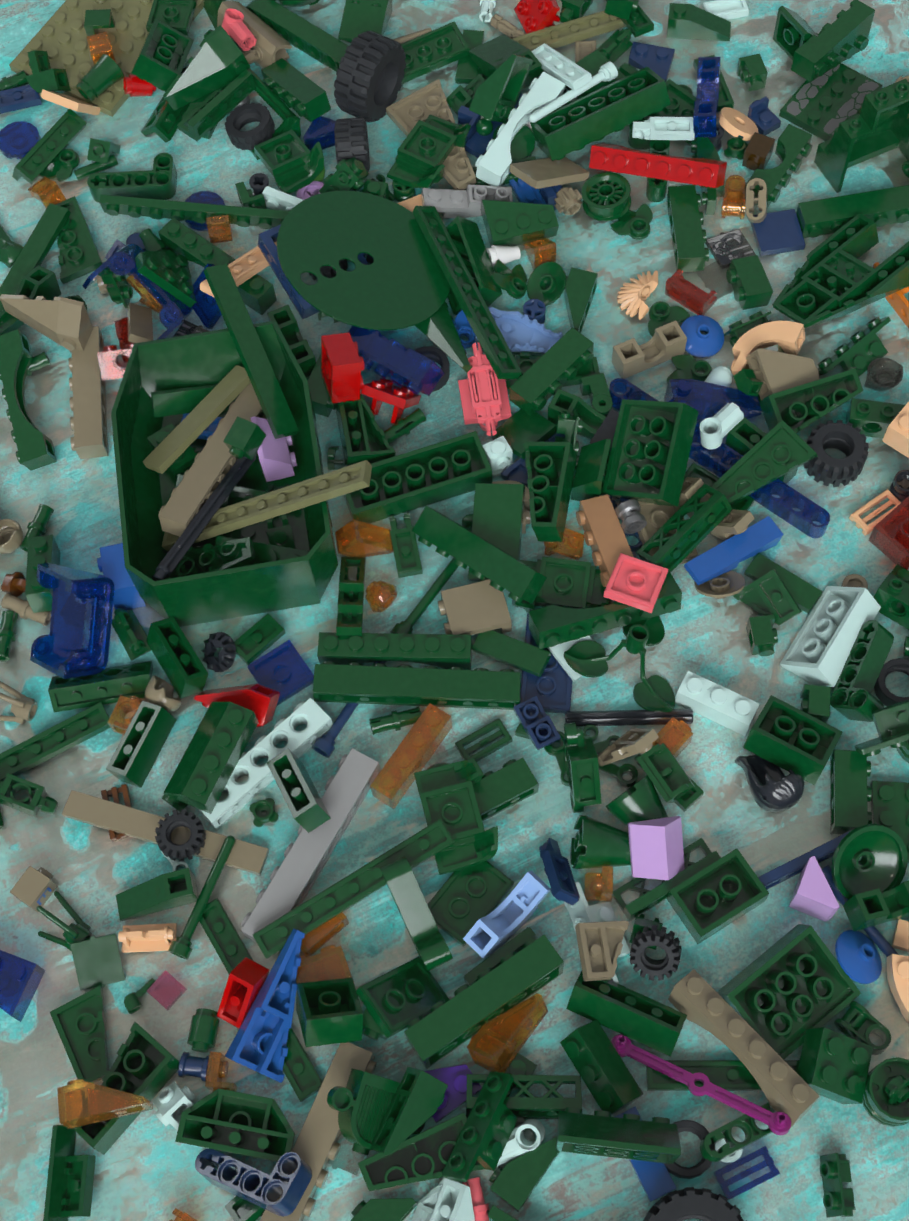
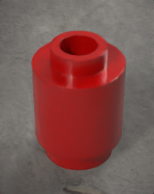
M129 74L128 77L123 79L124 93L130 94L131 97L152 96V92L156 91V86L138 78L134 74Z

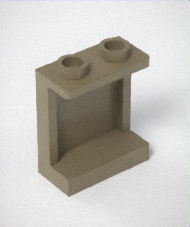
M490 579L441 591L442 600L438 601V607L441 616L446 615L447 623H443L445 633L474 635L501 628L502 634L511 632L512 621L504 593L490 586Z

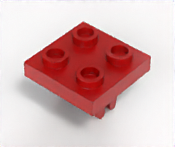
M521 0L514 8L526 34L542 30L545 27L555 26L554 21H560V17L556 14L560 10L556 0Z
M380 378L377 381L372 380V382L364 384L361 394L373 398L370 409L373 415H378L382 402L394 405L391 423L394 424L397 419L401 418L404 409L418 405L421 395L414 393L415 389L407 386H401V388L394 386L393 381L385 378Z

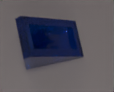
M320 116L312 121L303 136L304 144L310 152L317 142H320L322 150L335 146V120Z

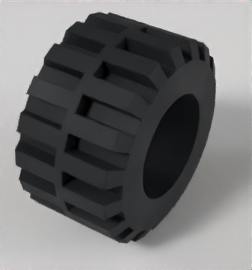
M363 117L337 119L334 128L337 164L343 159L349 160L355 157L364 164L365 169L369 172V142L365 119Z
M832 420L826 422V425L820 423L817 429L814 428L811 431L807 444L817 453V457L803 465L804 468H808L807 474L809 476H815L814 480L816 482L823 481L825 486L833 484V487H839L840 483L844 486L848 485L850 480L855 481L858 475H860L869 453V444L866 443L867 438L865 434L860 435L861 430L858 427L853 428L852 423L843 424V420H837L836 423H833ZM829 448L838 449L846 455V458H833L824 450Z

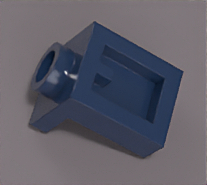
M766 96L760 100H755L749 106L747 116L756 124L758 133L765 136L778 129L781 125V120L768 108L769 99Z

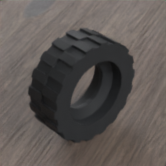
M246 103L240 107L238 106L226 118V132L231 143L238 149L253 150L254 146L271 139L275 133V124L267 107L262 106L260 103ZM260 122L256 128L250 131H240L248 123Z

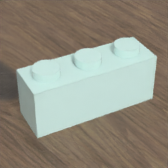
M690 671L685 675L675 699V704L686 709H692L694 713L743 736H746L760 705Z

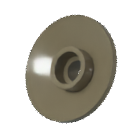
M729 571L700 585H697L694 581L696 591L702 595L723 599L742 591L745 587V579L741 574Z

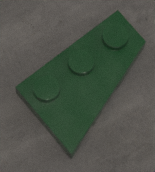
M98 986L50 1011L78 1082L83 1089L102 1080L106 1071L109 1070L103 987Z

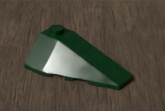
M221 25L203 39L199 45L201 49L194 58L191 56L187 61L189 64L183 74L177 75L164 93V98L174 111L231 83L245 69L248 70L250 68L244 54Z
M250 537L225 541L222 545L218 546L205 544L200 549L191 547L169 578L166 579L246 566L254 559L253 541Z

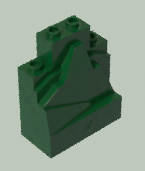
M903 79L866 94L863 104L857 113L839 123V127L834 130L832 139L818 144L814 162L836 193L841 192L846 170L849 167L897 147L905 158L909 160V82Z

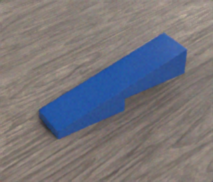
M768 516L748 527L743 533L732 536L685 563L684 568L697 585L703 584L735 569L740 562L776 546L784 534Z

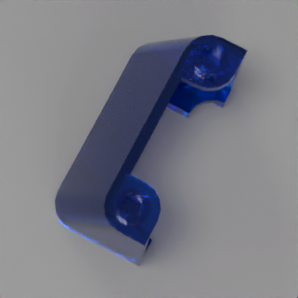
M38 564L37 581L39 585L48 589L53 588L50 634L39 636L34 640L31 647L30 661L63 679L101 673L107 666L115 591L113 580L101 574L57 564Z

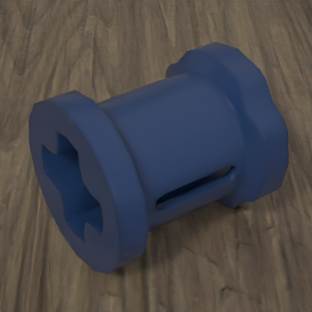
M184 1051L179 1063L178 1077L192 1076L207 1082L212 1070V1056H207L206 1058L190 1056L189 1052Z

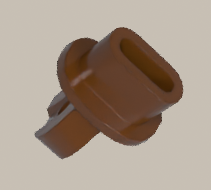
M14 572L13 574H6L1 585L2 592L10 593L15 597L22 595L25 592L26 579L23 573Z

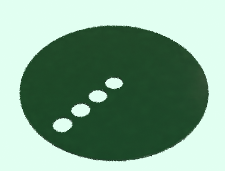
M331 191L317 194L293 207L285 216L279 228L277 254L286 278L298 294L309 304L340 322L371 330L408 328L433 316L444 304L449 294L450 285L413 213L386 198L359 191ZM360 253H367L373 257L374 262L370 265L362 264L357 256ZM348 259L354 263L355 269L353 271H345L340 268L339 261ZM322 266H330L335 269L336 276L333 278L324 277L320 273V268ZM305 272L314 274L317 277V283L313 285L304 283L301 280V274Z

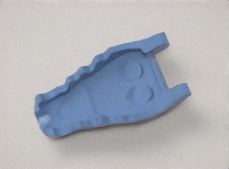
M488 307L511 352H539L544 354L563 337L562 332L554 333L551 330L545 329L544 324L538 323L536 319L530 320L527 314L522 315L519 311H501Z

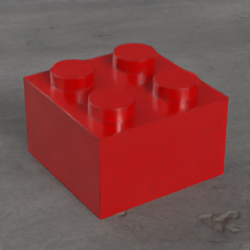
M349 332L321 336V375L331 402L339 403L360 400V390L364 389L361 371H364V360L362 356L359 357L357 342H353Z

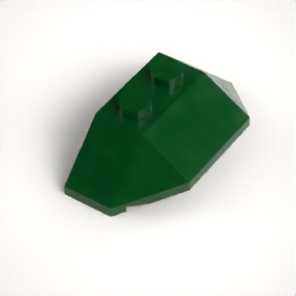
M218 1088L193 1106L182 1111L175 1142L278 1162L282 1155L292 1152L295 1133L275 1099Z

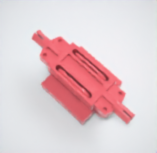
M477 342L478 350L476 343H473L474 356L467 358L472 365V368L467 372L468 379L458 380L464 424L478 423L480 428L487 432L488 436H491V431L494 436L497 434L498 421L511 417L505 379L497 378L486 355L483 354L480 343Z

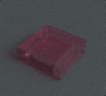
M165 970L147 992L165 1009L169 1010L187 989Z

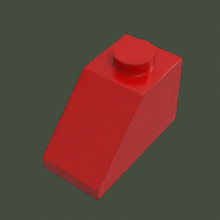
M245 957L229 974L217 1017L240 1028L268 976L269 969Z

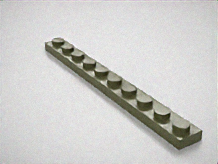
M365 460L221 508L216 512L194 543L369 487L372 465ZM165 532L161 547L169 552L179 536Z

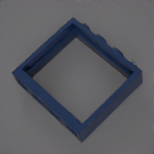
M280 224L259 234L258 247L303 320L320 311L298 294L281 268L277 246L274 243L277 242ZM364 253L358 254L357 258L362 264L370 265L366 261Z

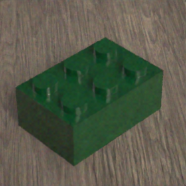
M155 18L131 73L166 92L177 75L181 74L194 40Z
M771 695L754 723L743 748L788 772L791 769L795 774L801 775L803 780L815 786L843 732Z
M736 848L669 890L667 900L696 943L699 944L764 903L769 892Z

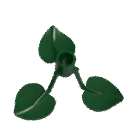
M659 616L623 626L622 629L626 639H622L620 644L607 656H605L604 647L592 640L580 641L564 652V659L575 672L592 678L606 674L608 671L606 661L611 660L623 647H626V650L631 654L639 653L640 679L642 682L634 686V700L640 707L648 711H673L675 696L670 684L658 675H652L648 679L645 677V654L647 651L645 646L659 644L665 635L664 626Z

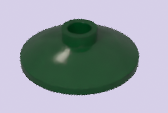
M551 261L536 267L527 283L529 299H539L545 306L554 303L561 296L566 285V273L563 267Z

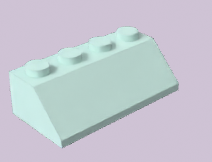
M827 586L780 662L781 667L813 685L834 687L861 627L867 621L874 620L881 606L866 588Z

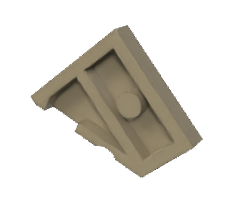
M631 728L597 755L599 766H604L639 753L643 754L653 747V742L659 736L654 729Z

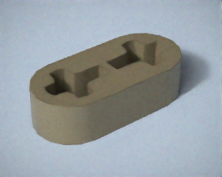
M760 178L750 180L746 186L745 212L748 220L752 223L762 222L767 215L768 191L766 183ZM755 185H759L760 189H763L759 190L758 198H755L754 191L751 190L755 189ZM755 204H758L759 211H762L758 213V217H754L753 213H750L754 211Z

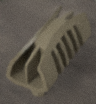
M238 1L221 2L218 10L217 27L219 25L222 26L227 9H237L243 13V23L257 39L255 46L249 51H243L238 46L249 64L255 63V65L264 69L281 58L288 62L287 59L290 56L285 49L292 48L289 42Z

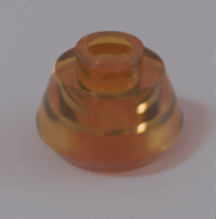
M382 580L378 582L373 581L365 591L367 593L366 600L373 612L381 613L385 611L397 597L396 586Z

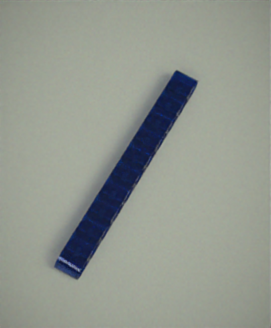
M617 378L610 383L609 391L613 402L612 407L620 411L622 399L658 401L626 379ZM695 426L689 458L721 478L743 456L723 442L716 449L704 448L700 440V428ZM779 479L749 495L755 499L754 501L811 538H820L827 530L830 522L829 513ZM772 495H778L780 498H775ZM792 508H798L801 511H795ZM813 521L820 522L822 525H816Z

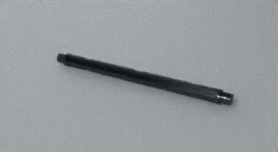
M258 451L253 460L246 457L237 459L157 566L156 572L152 576L153 581L169 578L256 460Z

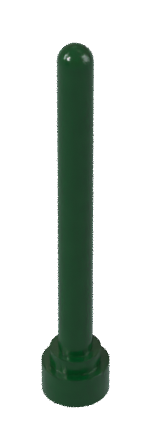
M454 557L407 619L401 621L400 624L396 623L390 633L412 634V627L459 567L453 563Z
M229 835L225 838L181 936L177 937L176 941H172L168 952L180 958L188 960L192 952V948H190L192 942H190L235 844L236 840L233 836Z

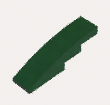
M341 557L336 635L362 636L366 558Z

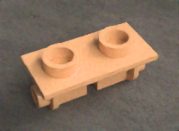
M177 923L123 925V931H119L118 934L119 942H122V953L168 951L172 941H176Z

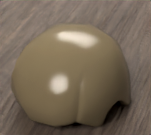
M2 519L0 520V554H9L18 549L22 544L23 531L17 521Z
M152 676L145 689V698L148 703L161 706L167 712H174L182 705L179 696L177 698L173 697L174 687L158 676Z

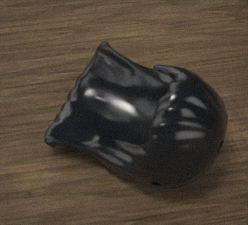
M756 754L738 756L735 759V763L741 766L745 772L755 802L762 809L768 812H781L790 809L799 802L804 791V780L801 775L795 774L789 769L790 774L785 776L780 767Z

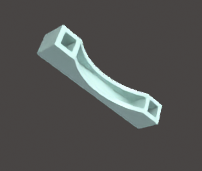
M542 72L538 79L534 78L528 94L524 93L522 95L518 108L512 109L508 117L509 121L500 126L497 138L495 140L491 139L486 148L487 152L485 155L481 154L477 159L475 167H477L476 177L491 186L502 185L509 175L510 164L512 163L510 145L515 135L525 124L530 122L529 116L563 95L565 83L545 72Z

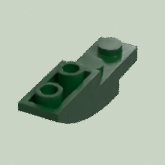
M696 130L695 139L691 140V153H695V156H692V158L721 161L710 139L702 130ZM725 179L724 185L717 188L701 186V188H705V192L701 194V206H705V215L715 214L717 197H723Z

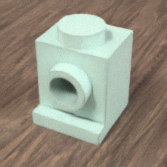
M504 436L482 445L494 478L500 476L501 472L513 464L512 449Z

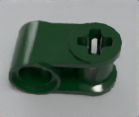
M852 1001L849 1004L850 1008L841 1019L837 1018L834 1024L847 1037L872 1046V1055L881 1054L891 1042L890 1031L874 1018L865 1007L856 1001ZM854 1017H856V1019L854 1020V1022H853V1023H850V1021H851ZM869 1034H878L882 1038L883 1045L876 1046L872 1044Z

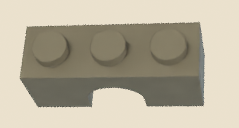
M675 320L656 328L654 336L642 345H638L635 338L613 346L612 364L621 379H626L669 361L674 356L685 354L687 337Z

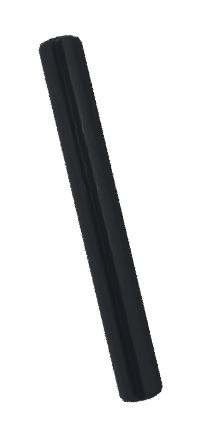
M673 709L671 712L648 710L567 711L565 713V724L575 722L576 727L589 724L595 726L693 723L694 716L692 709Z

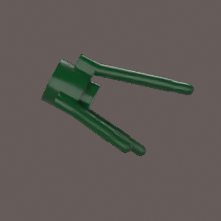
M55 891L54 896L77 924L71 923L68 926L42 906H37V911L64 930L63 937L66 939H61L43 931H39L38 936L62 945L72 952L71 943L90 939L92 933L89 931L91 927L83 922L58 891Z

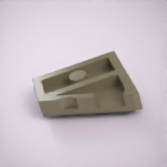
M628 921L578 923L575 926L584 981L610 980L614 977L617 968V958L621 954L623 947V936L629 926Z

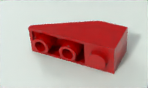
M250 684L205 690L195 695L194 700L202 702V705L209 708L211 702H232L252 710L258 720L256 727H261L273 720L280 692L260 684Z

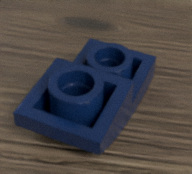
M537 696L513 707L517 718L537 750L561 739L550 716H547Z

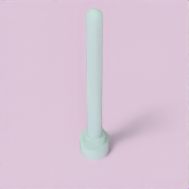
M610 61L600 67L598 74L592 77V81L576 91L571 89L529 116L530 122L534 123L598 83L612 81L618 77L617 68Z

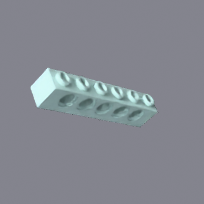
M311 698L306 702L299 703L288 718L278 721L272 732L267 736L263 735L249 752L242 753L223 792L229 793L228 797L225 800L218 801L211 814L198 808L197 810L218 830L275 780L267 763L262 766L256 765L259 759L268 758V761H270L288 748L297 758L301 757L312 747L318 737L321 738L322 735L327 734L333 725L331 718ZM300 724L307 725V728L303 731L295 730ZM280 741L288 742L284 748H276ZM240 776H249L244 783H237V779Z

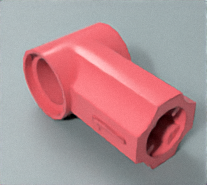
M229 8L225 11L222 27L243 51H249L255 46L257 39L243 23V13L237 9Z

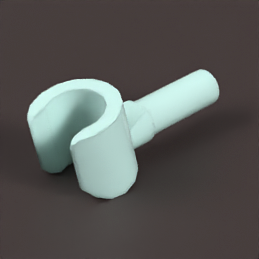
M169 856L166 857L173 866V871H177L180 866L189 868L185 862H179L177 859L174 861Z

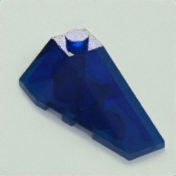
M670 379L664 396V402L685 403L699 411L694 435L700 434L699 427L702 420L713 417L727 403L733 402L739 406L746 419L759 416L762 413L758 396L746 395L738 389L695 379Z

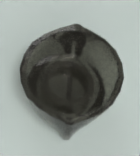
M889 358L873 360L868 366L864 386L875 391H888L896 387L902 381L903 366Z

